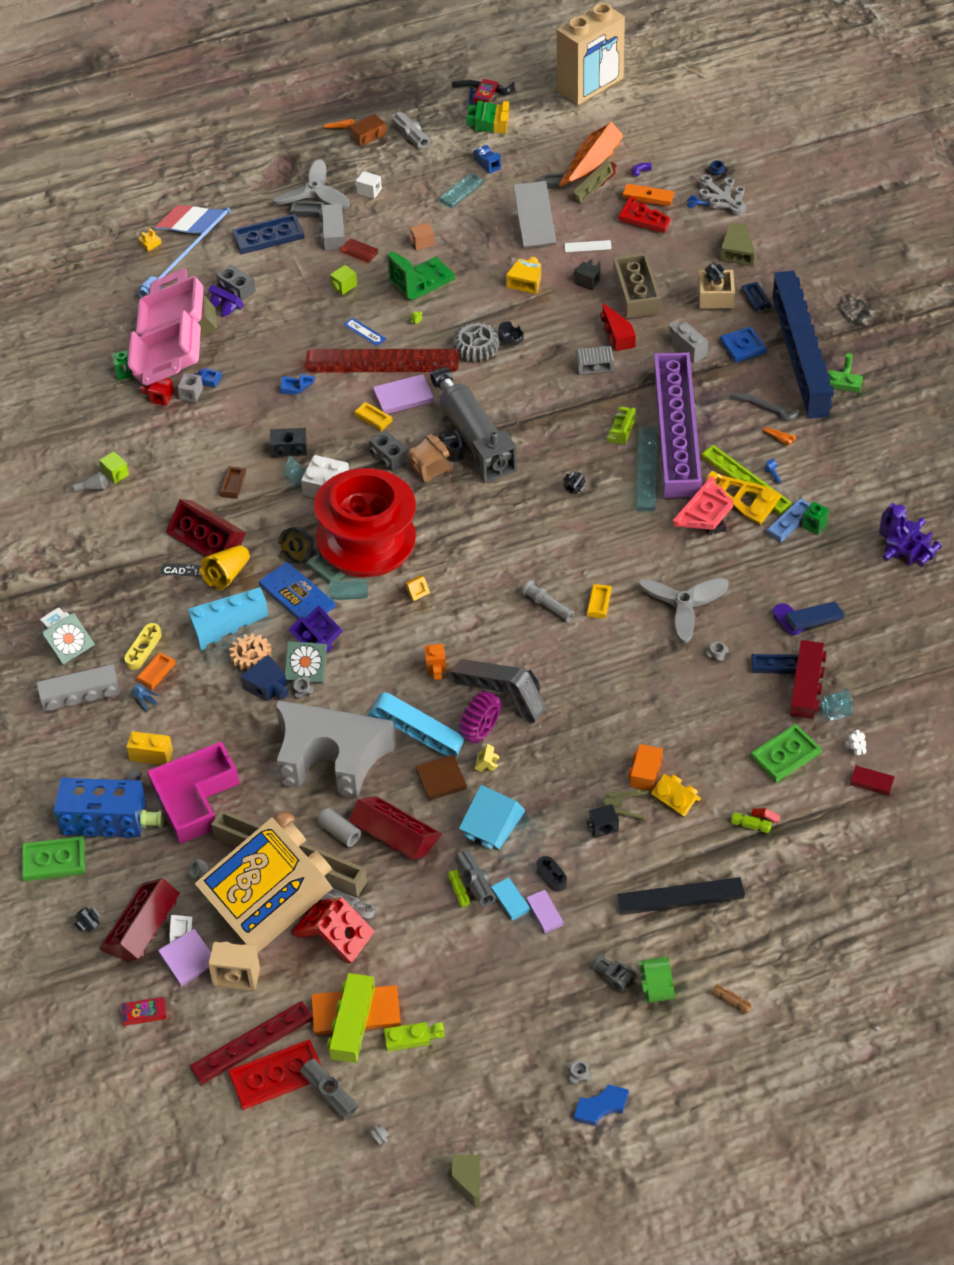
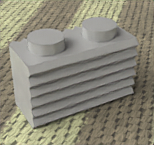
M611 346L576 350L579 375L614 371Z

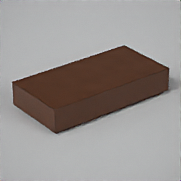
M228 466L219 492L220 497L238 499L246 475V468Z

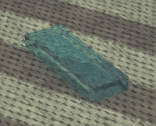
M470 173L439 197L440 202L453 208L482 186L484 179Z

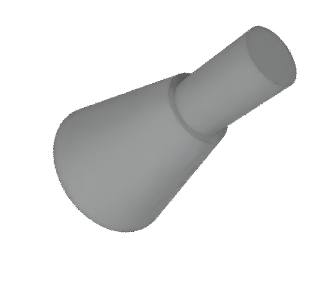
M99 472L84 482L74 484L73 488L75 492L83 489H105L108 482L106 476Z

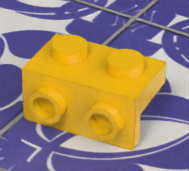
M664 773L651 794L685 816L696 800L700 801L701 797L696 795L698 791L690 785L684 787L680 784L683 780L674 774L670 777Z

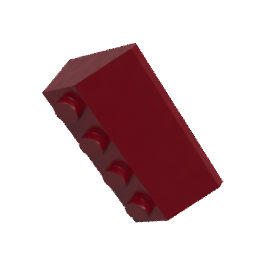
M179 499L166 529V533L204 556L242 545L247 533L193 500Z
M378 796L358 799L349 819L359 830L369 832L372 838L388 843L387 846L389 848L400 850L406 858L411 860L424 857L442 835L441 832Z
M164 878L141 883L99 949L127 962L140 959L145 954V948L148 943L156 937L155 932L158 927L166 921V915L169 910L177 904L176 899L180 892Z

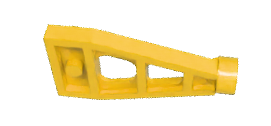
M714 471L710 472L706 479L707 482L710 477H713L717 486L722 487L725 494L732 499L733 507L743 516L760 526L781 498L780 493L766 486L722 476ZM730 485L740 487L735 497L726 492ZM745 492H752L758 495L751 506H746L740 500Z

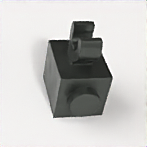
M592 259L588 263L582 262L579 267L575 268L573 273L575 284L593 291L600 282L601 263L598 262L597 265H593Z

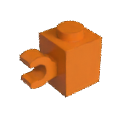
M443 643L425 645L424 653L427 675L433 674L434 680H442L441 673H446Z

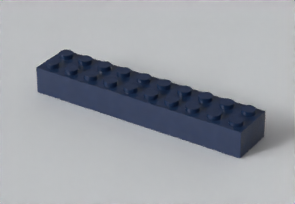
M795 270L774 272L772 299L807 418L829 417V411L832 409L831 397L834 396L833 386H830L829 373H826V362L822 361V350L818 348V337L814 335L815 327L814 324H811L810 312H807V301L804 300L803 289H800V278L796 276Z

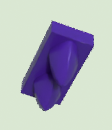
M211 284L208 289L211 293L209 301L214 307L224 302L221 309L222 317L229 315L235 308L241 310L244 305L238 296Z

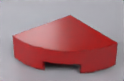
M767 808L752 809V817H765L772 823H779L780 815Z

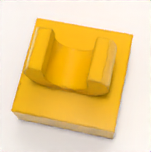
M150 228L148 233L145 234L143 232L141 234V237L138 238V243L147 251H150L161 244V239Z
M422 575L405 583L410 599L413 601L430 593L425 578Z

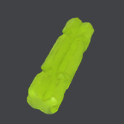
M734 812L731 818L732 824H742L743 827L754 830L761 829L765 833L770 832L772 825L771 821H760V818L749 815L742 816L741 813Z
M450 871L448 873L449 880L458 899L459 906L462 908L469 906L470 899L462 884L459 871Z

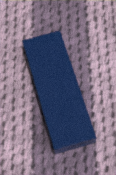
M836 601L787 612L785 618L792 629L796 631L842 620L845 614Z
M752 654V673L796 674L798 655Z

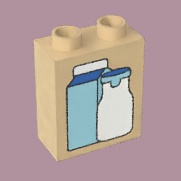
M596 4L591 10L572 18L570 22L556 29L557 92L577 105L624 78L625 16L614 10L609 4Z

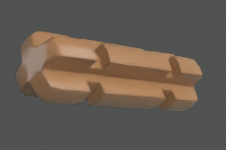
M720 984L714 986L712 995L717 998L721 997L722 1001L736 1009L740 1008L739 1011L744 1014L749 1013L752 1008L751 1002L746 999L742 1000L743 997L729 989L725 990V987Z

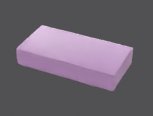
M546 890L526 897V901L544 934L563 926V920Z

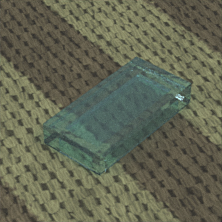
M367 580L330 582V598L333 601L368 598Z

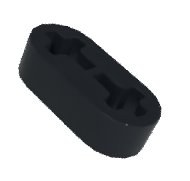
M540 857L536 862L539 876L551 890L556 892L564 890L567 886V876L551 857ZM542 865L549 866V870L546 867L542 868ZM554 877H555L558 881L561 880V883H559V882H557V881L554 882Z

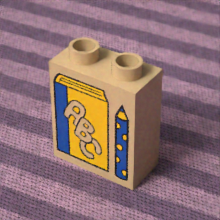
M273 817L195 883L246 944L256 946L257 954L333 889L325 878V875L332 870L327 861L317 850L307 857L299 848L306 841L302 833L291 821L281 828Z

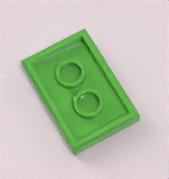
M794 724L752 751L750 758L777 783L820 755L822 748L797 724Z
M83 836L22 844L23 881L85 874V840Z

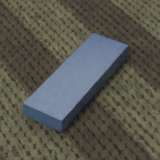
M800 498L766 530V534L781 543L803 523L804 512L811 504Z

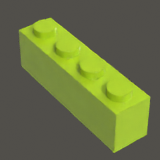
M348 973L347 980L343 981L341 987L342 1000H338L336 1008L338 1016L332 1022L333 1036L332 1038L329 1037L327 1042V1051H330L331 1060L357 1063L375 990L373 976Z

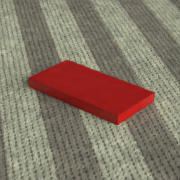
M310 1039L228 1070L243 1110L310 1085L300 1073V1070L309 1060L315 1059L320 1064Z

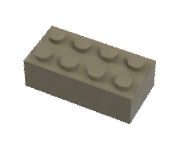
M647 253L613 257V274L626 317L633 318L660 314L661 297Z

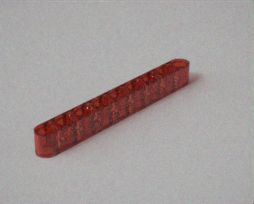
M311 349L306 352L304 368L312 373L431 372L448 366L451 372H455L459 367V352L455 349Z

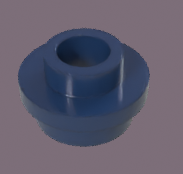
M719 160L711 162L709 166L710 173L714 175L724 173V163Z

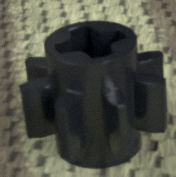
M712 262L704 269L706 272L704 277L708 282L713 280L714 283H717L725 276L723 273L725 268L720 262L717 265L715 262Z
M572 471L571 474L567 473L563 478L565 481L563 486L570 494L582 492L586 487L584 485L586 480L579 472Z
M86 906L74 916L77 919L74 925L79 931L86 930L90 932L100 924L98 920L100 913L95 907L89 910Z

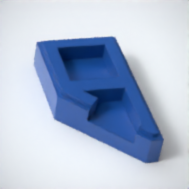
M207 368L201 369L198 373L194 374L201 376L202 385L214 388L222 377L220 371Z

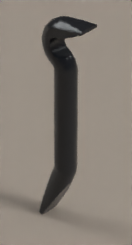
M453 81L452 87H479L481 81ZM515 82L507 88L498 84L496 90L503 94H509L513 91Z

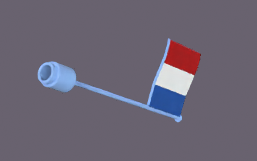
M180 205L176 206L162 219L154 229L201 233V235L158 278L150 276L139 286L138 295L140 298L150 294L151 283L164 277L226 214L230 213V209H206Z

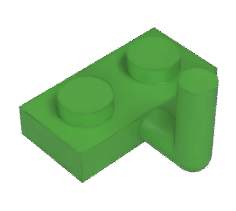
M847 353L843 372L828 370L830 386H833L834 389L860 393L863 376L850 374L853 355Z

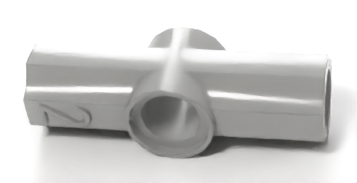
M397 112L395 114L393 123L401 130L404 139H410L418 148H426L430 143L429 137L421 131L419 123L417 121L412 122L404 113Z

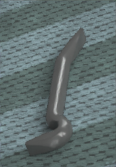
M730 394V399L751 402L780 414V417L785 421H792L800 414V409L793 411L791 414H786L782 407L753 395Z

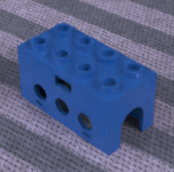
M61 778L54 814L60 834L67 836L141 837L140 816L141 811L146 810L147 802L141 781ZM77 787L85 789L81 795H75L73 790ZM96 788H103L105 790L104 794L100 796L94 795L93 791ZM121 788L125 790V793L120 797L113 795L116 789Z

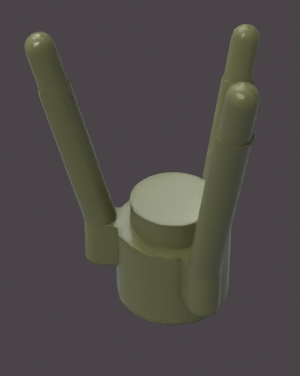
M636 789L617 793H604V806L612 804L617 814L645 820V816L620 810L617 807H621V798L651 794V791Z

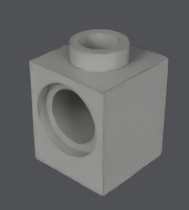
M184 373L178 385L180 400L197 402L203 389L200 375Z

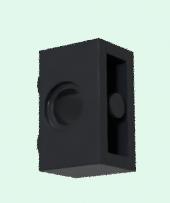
M306 428L270 429L271 457L307 456Z

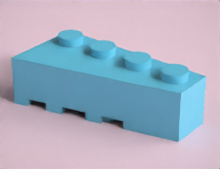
M261 587L188 609L190 623L201 651L207 648L208 644L212 642L217 643L222 640L221 637L229 633L234 634L238 632L240 627L244 625L249 626L268 616L267 603Z

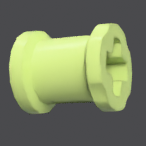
M142 810L140 816L141 827L158 826V828H163L164 811L147 812Z

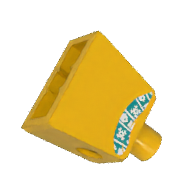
M530 257L528 260L518 259L506 275L507 288L533 294L538 293L541 280V264L538 263L535 257Z

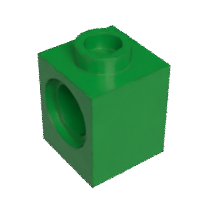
M129 350L112 353L117 379L134 377L133 371L128 366Z
M812 502L804 512L802 528L819 535L828 523L829 509L816 502Z

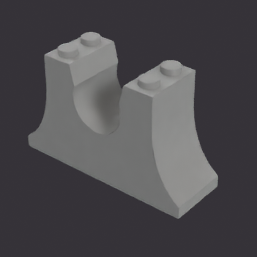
M279 700L276 705L279 728L285 736L277 758L280 784L300 788L307 778L308 769L313 764L319 761H332L335 763L338 795L347 798H358L364 778L371 766L383 755L394 751L396 745L394 722L391 720Z

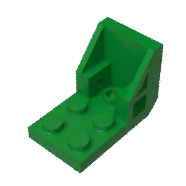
M393 251L387 254L389 280L409 299L415 300L455 280V274L437 256L413 267V264L408 259Z

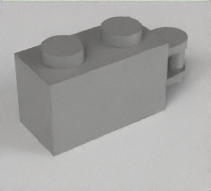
M676 321L670 322L669 335L672 337V345L681 353L690 352V360L693 363L707 356L708 340L687 322L679 324Z

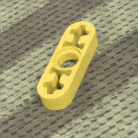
M147 624L130 647L124 658L128 669L137 670L142 667L162 636L158 624ZM141 644L148 645V647L145 649L138 648Z

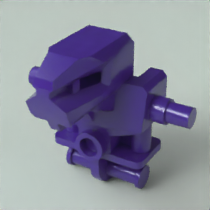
M891 503L882 513L879 534L887 538L885 553L882 555V559L888 561L891 557L898 559L904 556L908 559L907 564L911 565L916 560L917 565L923 567L927 561L934 558L935 553L942 548V544L939 541H935L930 547L933 533L929 532L925 535L920 532L926 520L921 517L917 522L907 521V509L903 505Z

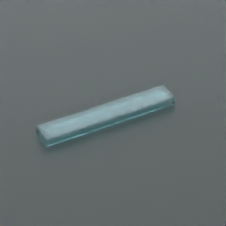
M639 427L637 511L656 510L657 427Z

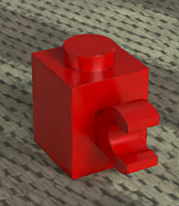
M169 378L150 385H144L145 387L140 386L141 393L149 394L150 403L167 406L174 393L173 382Z

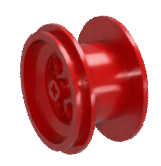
M359 468L344 471L331 477L318 490L314 501V511L319 522L316 529V545L321 556L334 569L355 577H376L397 569L410 556L416 542V531L412 523L416 511V500L412 489L404 480L387 471Z

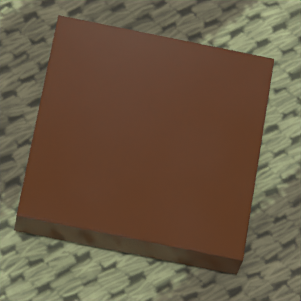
M454 755L416 766V771L429 801L467 789V784Z

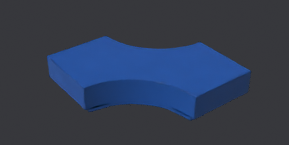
M608 1084L606 1089L596 1097H580L574 1121L596 1126L598 1121L609 1113H623L629 1090Z

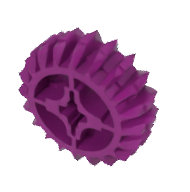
M487 691L479 692L473 697L467 708H465L462 719L459 722V734L465 740L477 744L488 736L493 727H495V723L500 715L502 706L499 698Z

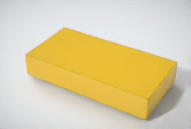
M364 402L354 411L355 417L379 431H382L392 422L391 416L367 402Z
M593 584L587 617L606 619L612 586Z

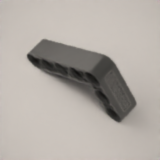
M461 659L448 673L449 678L458 685L509 693L521 717L531 724L535 723L546 709L531 676L522 668Z

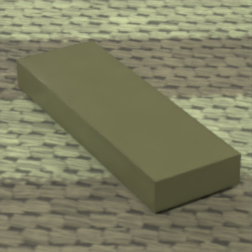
M606 159L573 191L577 203L581 204L613 173L610 161Z

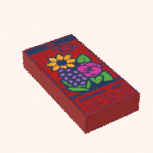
M482 79L473 97V102H490L498 87V82Z
M164 997L121 1004L124 1026L167 1019Z

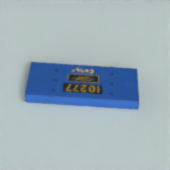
M288 561L259 580V586L297 619L301 616L306 618L318 605L326 613L336 607L333 600Z

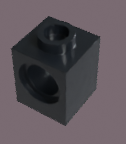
M612 804L589 810V819L586 822L589 831H593L595 838L619 832V819Z

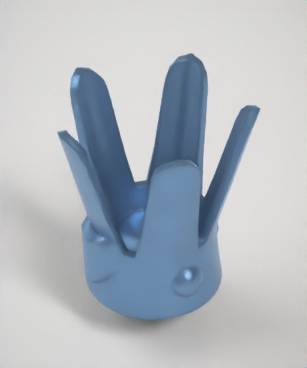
M137 684L133 687L131 695L140 702L146 711H148V707L143 699L153 705H157V701L150 695L158 696V694L147 690L142 684Z

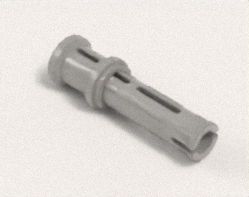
M529 580L523 586L521 593L534 599L536 604H543L567 622L572 619L569 615L574 616V611L549 596L547 591L536 586L534 581Z

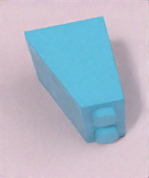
M480 785L459 829L464 833L463 836L471 841H474L476 838L482 841L481 845L492 850L493 847L500 849L524 814L525 809L517 801Z

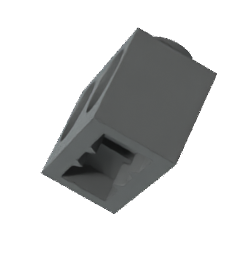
M231 264L216 274L217 286L238 296L241 301L256 291L254 278Z
M387 430L369 440L370 454L381 461L382 465L388 467L392 472L409 462L407 456L409 449Z

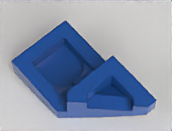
M303 374L300 375V379L282 376L280 393L299 394L314 383L315 377Z

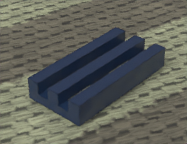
M758 282L742 285L741 291L755 312L759 308L761 310H764V307H767V309L771 308V303Z

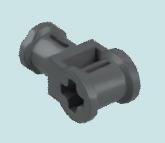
M602 953L594 959L591 965V969L603 974L604 981L618 993H623L625 986L636 978L635 972L629 966L621 964L617 960L612 963Z

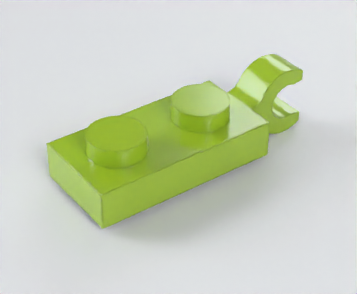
M427 1022L384 1029L387 1052L431 1045L430 1039L445 1037L443 1023H435L428 1027Z

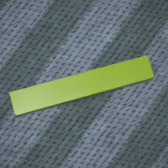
M715 445L701 453L700 458L724 476L763 485L774 490ZM747 492L755 499L758 496L756 493ZM781 495L772 512L781 516L792 506V502Z

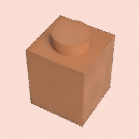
M429 223L410 227L409 241L416 250L435 246L434 231Z

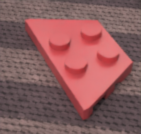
M710 477L674 518L673 526L714 530L732 509L733 501L725 494L722 487L717 486L715 479Z

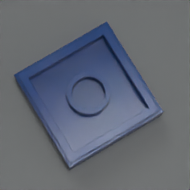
M752 327L720 336V342L735 363L764 354L767 351V348Z

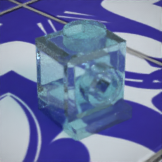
M848 688L844 689L843 692L824 697L822 709L825 714L827 713L830 720L853 715L854 701Z

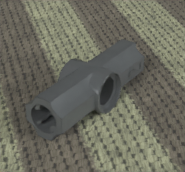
M463 850L454 859L462 872V884L466 888H471L481 907H487L494 903L496 899L488 884L489 874L485 869L478 867L470 851Z
M315 1059L309 1060L300 1070L303 1077L320 1094L322 1100L328 1102L343 1120L350 1118L359 1106L340 1087L338 1081L331 1077ZM329 1085L335 1088L331 1093H327L323 1089Z

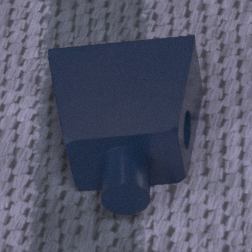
M269 655L265 656L241 675L243 689L265 701H269L275 695L280 699H284L288 695L289 690L285 688L287 686L286 675Z

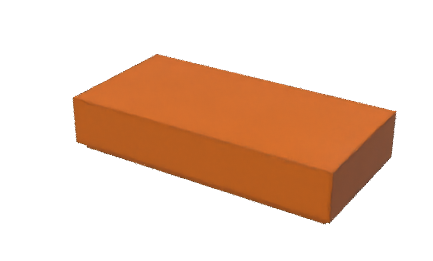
M159 652L136 677L137 682L153 690L176 664L175 659Z

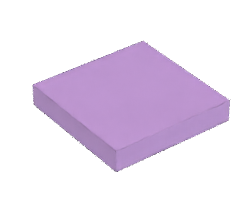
M195 929L158 950L159 955L180 986L209 970L208 963L211 952Z

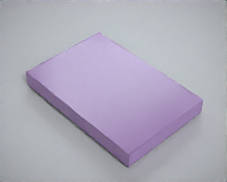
M423 374L373 387L380 408L386 414L434 402V397Z

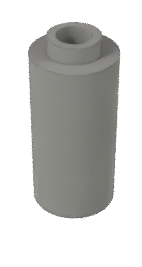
M331 808L323 809L318 814V825L346 846L351 847L359 840L361 831Z

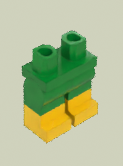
M478 101L477 105H469L466 126H475V131L477 132L481 130L506 134L509 102L503 101V105Z

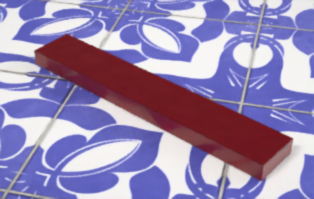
M300 1001L189 1065L190 1070L200 1085H203L311 1022L313 1015L303 1001Z

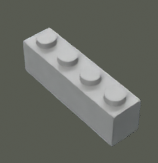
M114 664L37 682L44 712L120 694Z

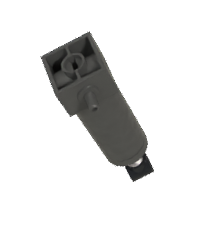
M448 366L431 371L430 378L433 386L443 390L439 401L440 406L472 452L474 468L484 483L516 472V445L506 430L500 432L497 430L468 386L461 383H453V376Z

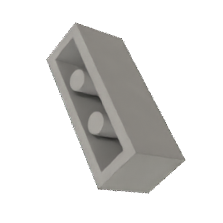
M342 204L322 205V212H319L320 222H323L320 223V232L323 233L320 234L321 244L325 245V251L345 249Z

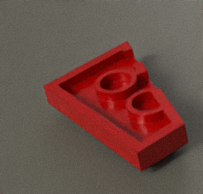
M630 196L619 214L618 221L665 233L671 223V218L656 209H649L647 204L635 201L633 196Z

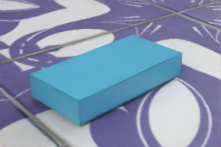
M510 878L491 886L494 895L512 921L530 912V907Z

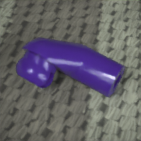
M651 162L638 163L632 166L630 169L632 171L631 175L636 177L640 175V171H652Z

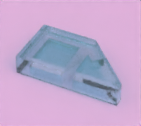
M289 456L285 477L297 487L301 484L306 470L292 456Z

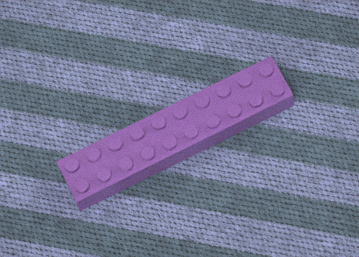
M690 352L654 353V377L664 498L694 497L702 487Z

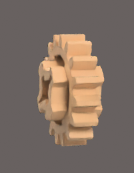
M254 633L250 637L244 634L243 639L238 637V643L232 642V648H230L231 662H234L235 667L239 666L240 670L247 668L248 671L265 656L269 655L272 657L271 644L268 643L267 638L262 640L261 635L254 637Z

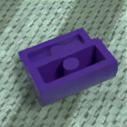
M319 605L306 618L301 616L289 629L299 642L327 644V652L333 648L331 643L343 632Z

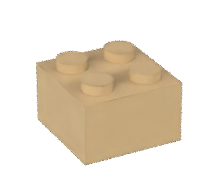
M699 270L698 291L700 309L734 308L735 287L733 270H724L725 276L717 283H714L713 280L708 282L704 277L706 274L705 270Z
M214 942L208 963L213 986L255 991L260 972L256 946Z

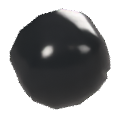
M507 321L499 324L498 337L504 345L516 346L523 341L524 332L520 326L515 328L512 322Z

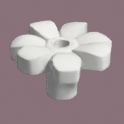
M854 730L853 734L849 735V741L845 742L846 748L854 750L855 755L865 754V735L859 730Z

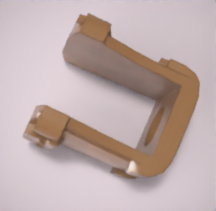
M432 434L427 435L417 447L410 449L407 454L410 467L425 482L430 481L432 477L440 473L452 470L451 464L446 459L450 455L446 445L437 436L434 437Z

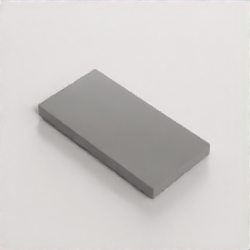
M546 181L513 185L523 249L556 245Z

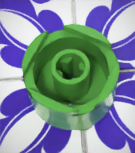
M669 956L639 961L645 1003L676 999Z

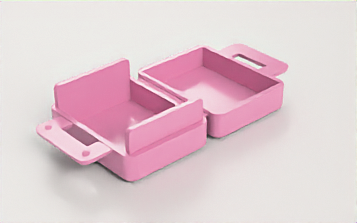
M185 268L153 281L150 287V294L143 296L139 300L136 333L133 331L130 336L128 366L133 371V376L141 384L150 385L175 375L181 369L196 364L199 360L201 327L197 322L202 317L203 285L195 276L187 278V270ZM177 280V283L160 289L161 286Z

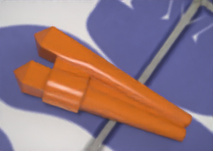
M347 119L325 124L324 128L349 129L354 120Z
M767 427L763 429L764 432L787 446L796 440L795 435Z

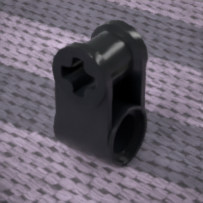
M455 428L447 433H438L440 441L446 445L449 451L448 460L451 462L461 461L463 459V446L457 429Z

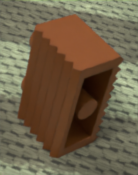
M376 114L365 119L363 118V120L349 126L350 138L359 146L369 144L371 141L387 134L386 123Z

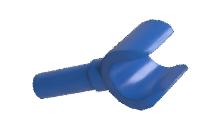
M694 195L690 196L687 200L689 208H694L696 204L710 207V202L698 200Z
M770 459L766 462L765 471L770 472L776 482L780 483L781 480L775 471L777 463L774 459Z

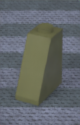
M730 222L721 248V261L754 266L755 249L746 224Z

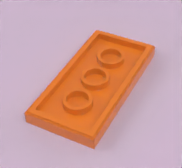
M397 985L375 987L365 1030L401 1026ZM341 991L312 994L315 1036L333 1034L332 1022L338 1016L336 1008L338 1000H342L343 994Z

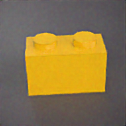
M135 731L131 732L126 746L130 761L156 765L169 763L173 752L170 736Z

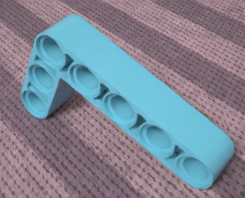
M380 693L364 714V716L393 721L395 728L446 757L454 755L456 758L464 742V737L461 734L389 693Z

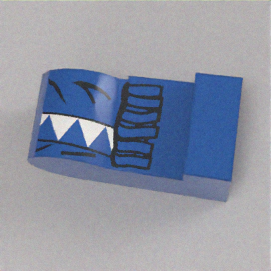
M488 145L474 150L477 162L489 174L501 169V156L491 151Z

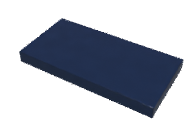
M295 214L232 229L241 255L305 239Z

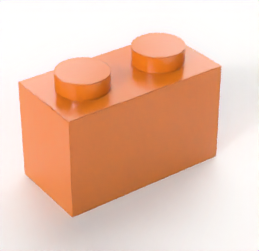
M639 744L638 751H634L632 757L634 766L630 767L628 771V779H631V788L653 791L663 761V748Z

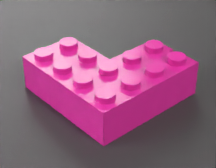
M222 741L147 771L150 785L179 844L211 832V824L215 820V815L206 798L240 784L237 769Z

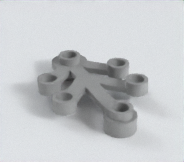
M703 175L700 178L699 187L701 190L699 191V198L710 199V207L730 209L734 215H741L746 209V205L742 202V196L745 191L744 187H735V200L730 197L731 188L734 186V179L725 178L724 192L712 183L709 175ZM708 189H711L716 194L709 193Z

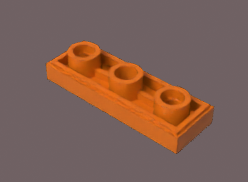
M627 183L623 192V198L629 199L630 196H633L636 201L671 206L674 191Z

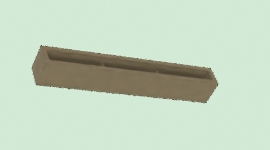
M222 809L211 824L214 839L234 847H238L261 827L259 824ZM305 843L299 846L307 857L317 850L331 866L332 870L325 875V878L332 888L356 898L359 896L367 883L365 868Z

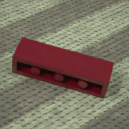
M800 641L790 716L814 719V713L819 712L820 700H816L817 695H821L822 684L819 683V678L823 679L825 667H821V662H826L827 651H823L824 643Z

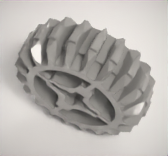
M471 322L470 325L464 324V327H459V330L455 331L453 336L454 351H456L457 356H460L461 359L466 358L467 362L473 360V362L476 360L481 362L482 359L488 360L489 357H493L494 353H497L499 348L498 333H496L494 328H491V325L486 326L485 323L479 324L477 322V324H473Z

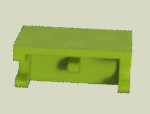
M627 407L618 408V411L625 414H616L607 436L608 442L626 445L635 423L636 408L633 407L632 409Z

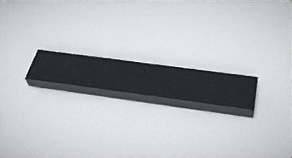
M741 877L617 894L621 915L745 898Z

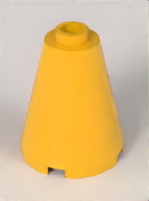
M238 545L204 557L200 561L202 567L199 569L203 580L210 587L212 585L217 588L215 590H224L249 561V551L247 548Z

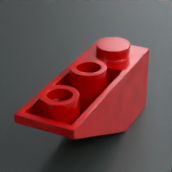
M602 304L600 319L601 322H604L606 334H609L610 345L614 346L615 351L636 348V334L632 324L606 304Z

